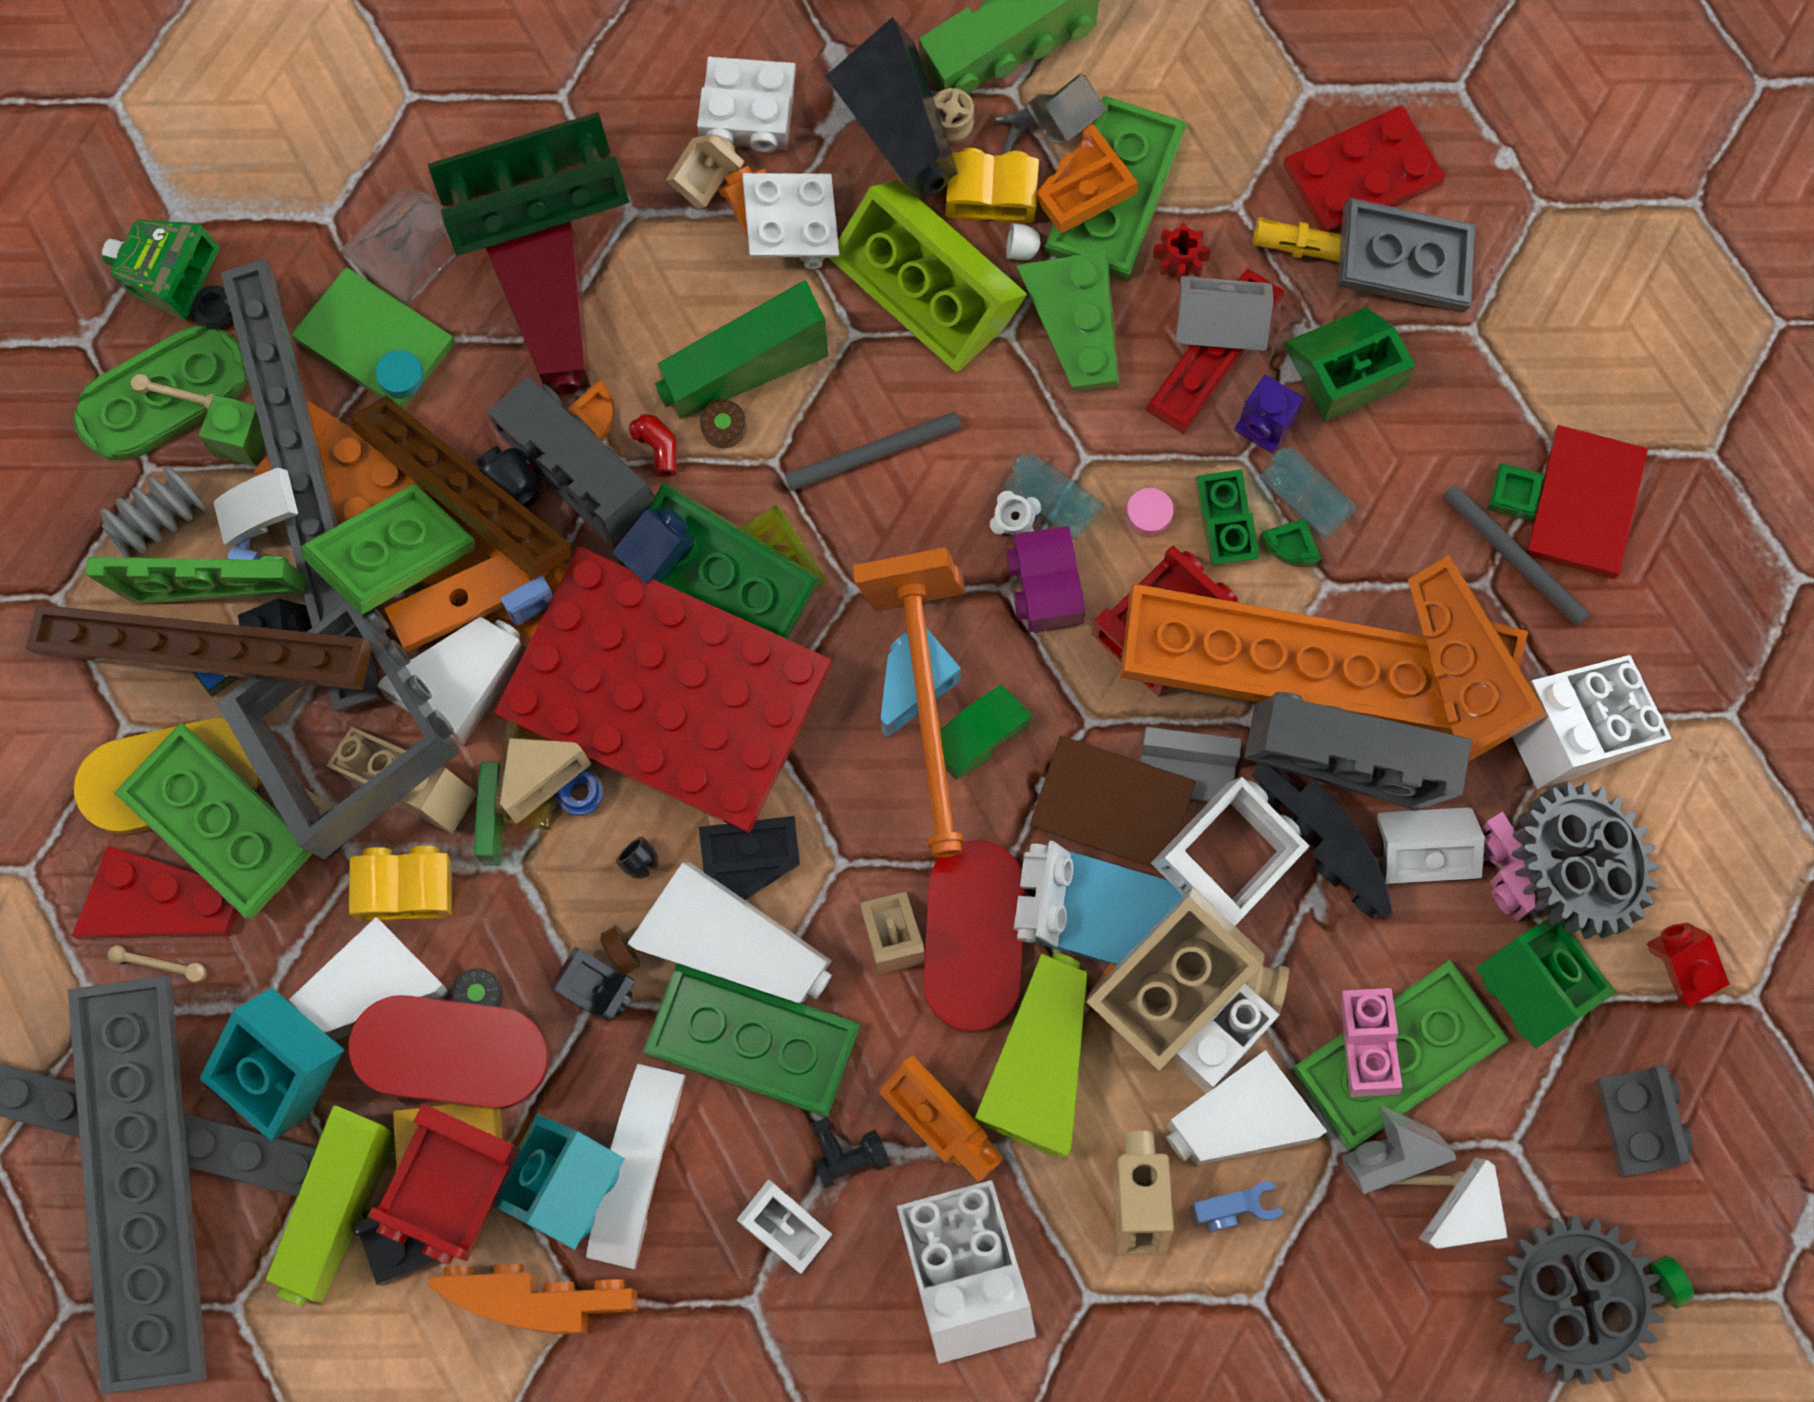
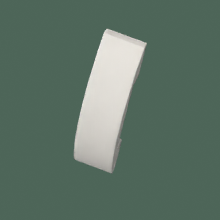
M637 1064L610 1149L625 1159L619 1168V1178L616 1185L609 1193L605 1194L594 1214L595 1220L590 1232L586 1258L635 1270L648 1222L646 1217L671 1123H674L686 1077L684 1074Z

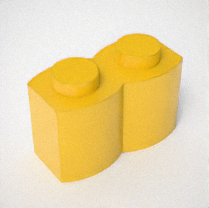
M964 148L959 152L952 153L958 173L947 183L946 217L966 221L991 219L1002 223L1025 224L1034 222L1039 159L1030 157L1022 151H1009L1003 155L992 156L985 154L977 148Z
M415 846L411 848V854L392 855V850L388 848L373 847L363 849L362 856L350 857L349 915L355 921L371 922L375 917L380 921L452 917V860L447 853H440V848L436 846Z

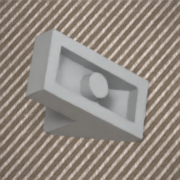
M1379 1106L1387 1139L1364 1143L1357 1150L1342 1155L1346 1173L1363 1194L1456 1160L1454 1151L1436 1130L1384 1106Z

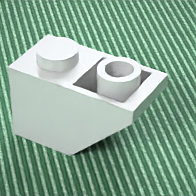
M1244 984L1175 1054L1171 1062L1201 1090L1208 1093L1246 1054L1279 1017V1014L1249 986Z

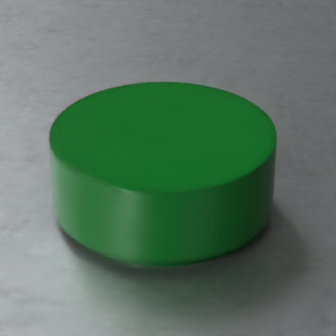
M1663 1255L1648 1264L1649 1274L1660 1275L1661 1279L1654 1284L1659 1293L1665 1296V1300L1670 1306L1678 1309L1693 1300L1694 1290L1691 1282L1681 1266L1672 1257Z

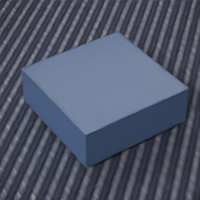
M540 576L500 599L513 624L519 626L546 611L553 595L543 576Z

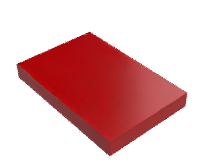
M1558 425L1554 431L1545 468L1543 486L1536 515L1533 519L1526 553L1534 558L1616 579L1621 571L1649 448Z

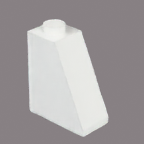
M478 617L413 658L406 665L411 675L418 676L430 690L432 698L428 702L432 709L442 713L453 727L454 733L450 735V738L463 746L516 670L525 652L518 639L520 633L498 619L492 624L484 618ZM387 675L383 677L377 685L387 700L409 712Z
M375 917L289 1000L303 1015L335 1041L349 1036L356 1020L364 1010L381 999L405 995L444 1000L451 992Z
M1265 1050L1172 1118L1167 1124L1171 1134L1166 1138L1175 1153L1183 1161L1190 1158L1195 1166L1313 1143L1327 1131Z

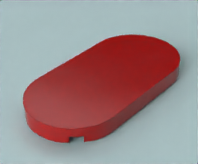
M968 840L961 844L962 853L951 857L938 858L929 877L923 989L926 1002L935 1016L941 1019L944 1024L956 1031L980 1033L990 1030L1005 1020L1016 1006L1019 998L1023 942L1017 940L1018 931H1015L1013 927L1018 896H1025V889L1020 887L1022 875L1020 865L1006 849L985 840Z
M405 995L390 996L373 1003L364 1010L356 1020L349 1038V1057L358 1077L373 1090L392 1097L494 1110L508 1109L522 1103V1100L527 1099L531 1093L533 1094L542 1085L549 1066L548 1046L536 1024L518 1011L501 1007Z

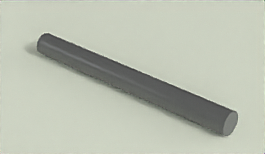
M954 411L784 474L789 490L794 491L961 429V423L957 413Z
M1456 484L1443 495L1442 498L1576 627L1590 614Z

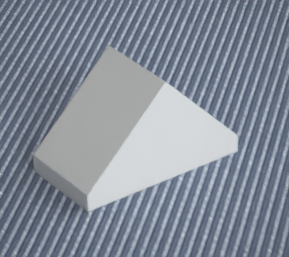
M1474 1158L1465 1174L1420 1235L1419 1239L1425 1244L1438 1249L1508 1238L1495 1165L1486 1159Z
M770 1180L764 1184L737 1218V1221L743 1228L800 1274H802L832 1235Z

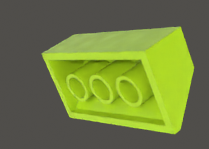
M899 180L869 188L838 239L839 257H828L955 372L961 371L1005 329L1027 296L1024 290Z

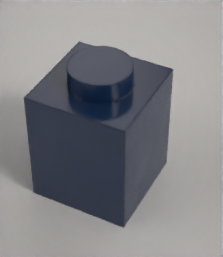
M666 508L664 511L662 509H646L612 553L645 583H649L651 579L662 582L696 539L686 531L688 527L687 522L671 509Z

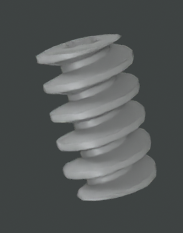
M168 466L163 468L165 484H162L153 477L147 479L150 494L147 495L137 487L131 489L134 499L133 505L120 497L117 498L115 501L119 512L118 515H114L105 508L99 510L103 522L102 527L124 558H130L129 546L142 554L147 551L144 536H148L155 542L160 543L162 541L159 528L161 525L173 533L178 531L176 515H179L189 523L192 522L194 518L191 505L194 504L204 512H207L184 477Z

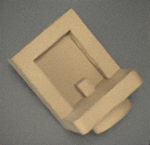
M710 134L692 138L665 181L697 209L705 208L725 178L724 176L728 172L740 170L744 160L734 152L735 147L722 136Z

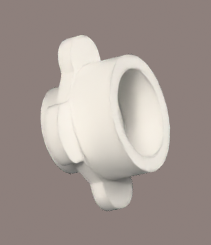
M1012 491L1000 493L997 498L998 504L995 508V517L990 520L991 530L996 535L1004 533L1014 535L1034 531L1032 526L1035 516L1040 514L1042 510L1039 500L1035 497L1025 499L1022 496L1015 495ZM1014 512L1020 514L1018 520L1012 519L1011 516Z

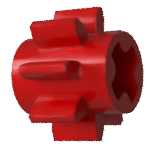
M1182 223L1180 228L1172 232L1164 228L1161 235L1162 244L1155 245L1153 258L1163 260L1159 274L1162 276L1168 273L1176 277L1178 283L1181 281V276L1187 277L1193 274L1196 277H1200L1203 269L1202 262L1209 260L1211 248L1201 246L1204 231L1195 232L1187 228L1186 223ZM1179 251H1184L1185 254L1180 255Z

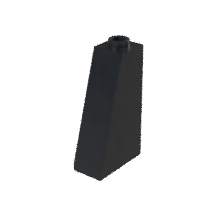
M892 17L825 77L903 182L924 202L931 195L943 190L948 181L958 171L916 44Z

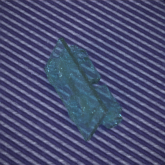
M1292 446L1287 450L1284 447L1281 448L1272 458L1273 464L1259 476L1270 489L1302 518H1305L1306 522L1325 539L1358 509L1350 499Z
M1032 452L1027 457L1022 454L1016 460L1012 467V470L1015 472L1003 485V488L1012 491L1015 495L1022 496L1025 499L1029 497L1038 499L1042 507L1040 514L1057 527L1069 526L1071 536L1075 540L1080 537L1104 507L1103 503Z

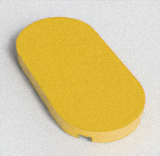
M210 718L185 724L255 790L258 785L261 786L260 778L225 718ZM177 726L107 742L97 747L84 759L75 777L74 796L80 812L89 822L96 827L117 835H128L151 830L114 792Z

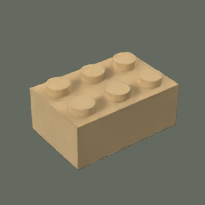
M1192 886L1092 989L1087 1003L1160 1071L1263 966L1265 954Z

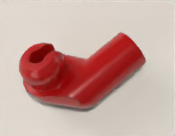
M642 414L639 418L632 420L629 425V433L632 439L637 440L639 443L646 442L654 449V475L658 477L675 476L677 474V439L675 434L655 415Z

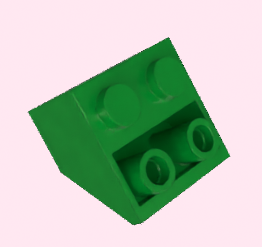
M1367 307L1287 340L1284 343L1286 351L1324 422L1405 388L1415 368V364L1395 327Z

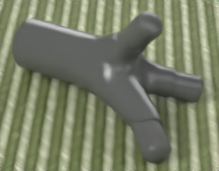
M1047 96L1015 113L996 116L995 121L997 124H1012L1002 150L1003 154L1012 151L1016 140L1030 125L1054 112V105Z

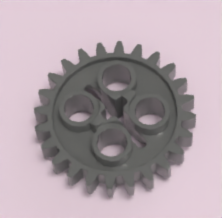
M1571 782L1559 788L1554 787L1541 794L1539 798L1528 803L1529 811L1518 817V821L1523 828L1513 833V837L1522 843L1523 846L1514 850L1512 856L1523 860L1525 865L1515 871L1516 876L1528 877L1530 884L1525 887L1523 893L1525 895L1533 893L1538 895L1539 900L1534 909L1540 911L1548 907L1551 910L1549 919L1551 925L1565 920L1566 934L1570 935L1581 930L1584 939H1589L1596 935L1604 939L1632 928L1634 922L1646 916L1643 909L1653 905L1655 902L1648 892L1659 888V884L1648 875L1658 870L1659 865L1647 859V854L1653 852L1656 848L1655 845L1643 844L1641 837L1646 834L1648 829L1647 827L1635 828L1632 822L1635 819L1636 812L1633 810L1623 814L1620 811L1622 805L1620 797L1607 802L1606 789L1602 787L1591 793L1588 783H1583L1574 788Z
M1572 1216L1568 1218L1565 1230L1558 1218L1548 1221L1549 1236L1539 1226L1533 1227L1529 1231L1534 1244L1532 1245L1528 1241L1519 1239L1515 1241L1514 1245L1521 1257H1504V1264L1513 1273L1512 1275L1497 1277L1496 1282L1509 1288L1508 1295L1496 1298L1495 1303L1509 1306L1510 1314L1502 1317L1499 1323L1500 1325L1514 1324L1517 1329L1509 1338V1344L1525 1342L1528 1345L1522 1356L1524 1362L1538 1356L1542 1358L1539 1373L1548 1374L1555 1366H1558L1559 1381L1569 1382L1576 1370L1580 1384L1585 1385L1591 1384L1593 1370H1595L1602 1382L1611 1381V1365L1621 1374L1629 1373L1631 1369L1626 1356L1637 1361L1645 1360L1647 1356L1639 1346V1343L1651 1344L1657 1342L1658 1338L1647 1327L1648 1324L1664 1322L1663 1317L1651 1311V1305L1665 1301V1296L1650 1293L1649 1286L1661 1278L1657 1274H1644L1642 1268L1648 1264L1651 1257L1650 1255L1635 1258L1631 1254L1637 1243L1635 1238L1621 1244L1617 1242L1620 1227H1610L1604 1234H1601L1600 1219L1593 1218L1589 1220L1585 1230H1583L1579 1216ZM1589 1254L1599 1257L1605 1265V1274L1600 1282L1592 1280L1585 1271V1261ZM1564 1255L1570 1258L1571 1274L1563 1264L1562 1257ZM1541 1268L1551 1270L1557 1278V1290L1552 1296L1543 1293L1537 1285L1536 1278ZM1586 1292L1589 1302L1582 1306L1573 1307L1570 1297L1575 1296L1577 1293ZM1607 1304L1614 1305L1622 1316L1621 1327L1616 1332L1610 1331L1602 1321V1311ZM1560 1317L1567 1319L1574 1328V1339L1568 1346L1562 1345L1554 1336L1553 1327ZM1588 1325L1596 1335L1597 1343L1595 1345L1591 1344L1588 1339Z

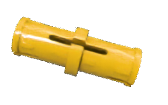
M1261 217L1258 218L1253 236V246L1290 252L1291 257L1298 259L1305 255L1339 263L1341 234L1309 228V223L1304 222L1292 225Z

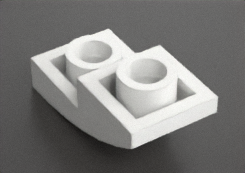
M275 468L251 478L228 490L213 501L225 546H231L268 532L267 526L298 515L288 471L281 468Z

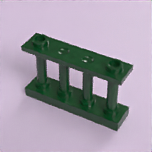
M599 112L427 164L441 205L454 203L453 206L440 209L455 255L460 256L630 203L616 156L603 160L600 159V157L611 154ZM582 162L584 165L561 173L557 172V170L563 169ZM540 176L541 178L519 186H514V183L527 180L533 177ZM497 189L496 193L471 200V196Z

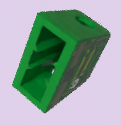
M139 219L133 223L125 241L114 238L106 241L102 250V258L107 265L112 266L111 276L130 295L178 319L186 321L192 302L200 291L221 247L200 224Z

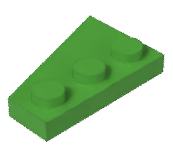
M1105 251L1016 265L1074 391L1082 392L1120 386L1109 264Z

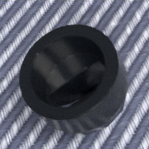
M641 836L625 847L615 863L630 877L644 879L650 876L646 866L653 869L657 868L658 854L654 847Z

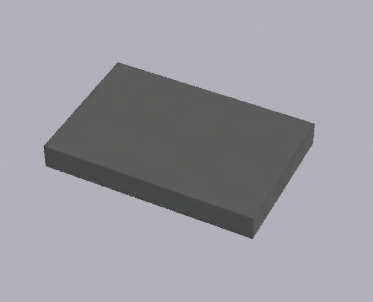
M1348 198L1343 204L1337 286L1465 312L1471 307L1476 225Z

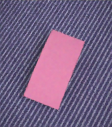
M1501 812L1488 820L1481 828L1485 837L1484 854L1493 864L1499 863L1503 869L1490 881L1494 888L1491 891L1493 899L1505 914L1511 913L1518 922L1535 908V893L1528 895L1523 893V890L1530 884L1528 877L1516 876L1515 871L1525 865L1523 860L1512 856V852L1522 847V845L1513 837L1515 831L1505 814Z
M1392 988L1342 990L1343 1034L1350 1097L1400 1095L1402 1081L1396 1048L1398 1028Z

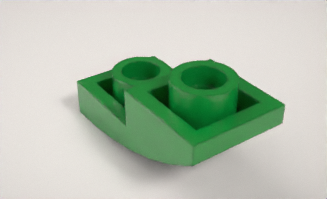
M1243 469L1196 476L1197 497L1212 566L1259 559L1253 514L1249 513Z
M1002 684L997 686L964 709L940 729L946 771L957 780L990 760L994 748L1028 728L1033 715Z

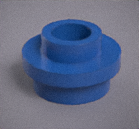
M585 769L555 794L558 804L565 812L574 816H585L594 812L600 806L604 796V789L599 777L594 772ZM584 786L589 789L587 797L580 801L574 800L572 798L574 789Z

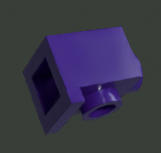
M1264 374L1245 401L1240 420L1235 426L1234 431L1273 454L1297 420L1304 398Z

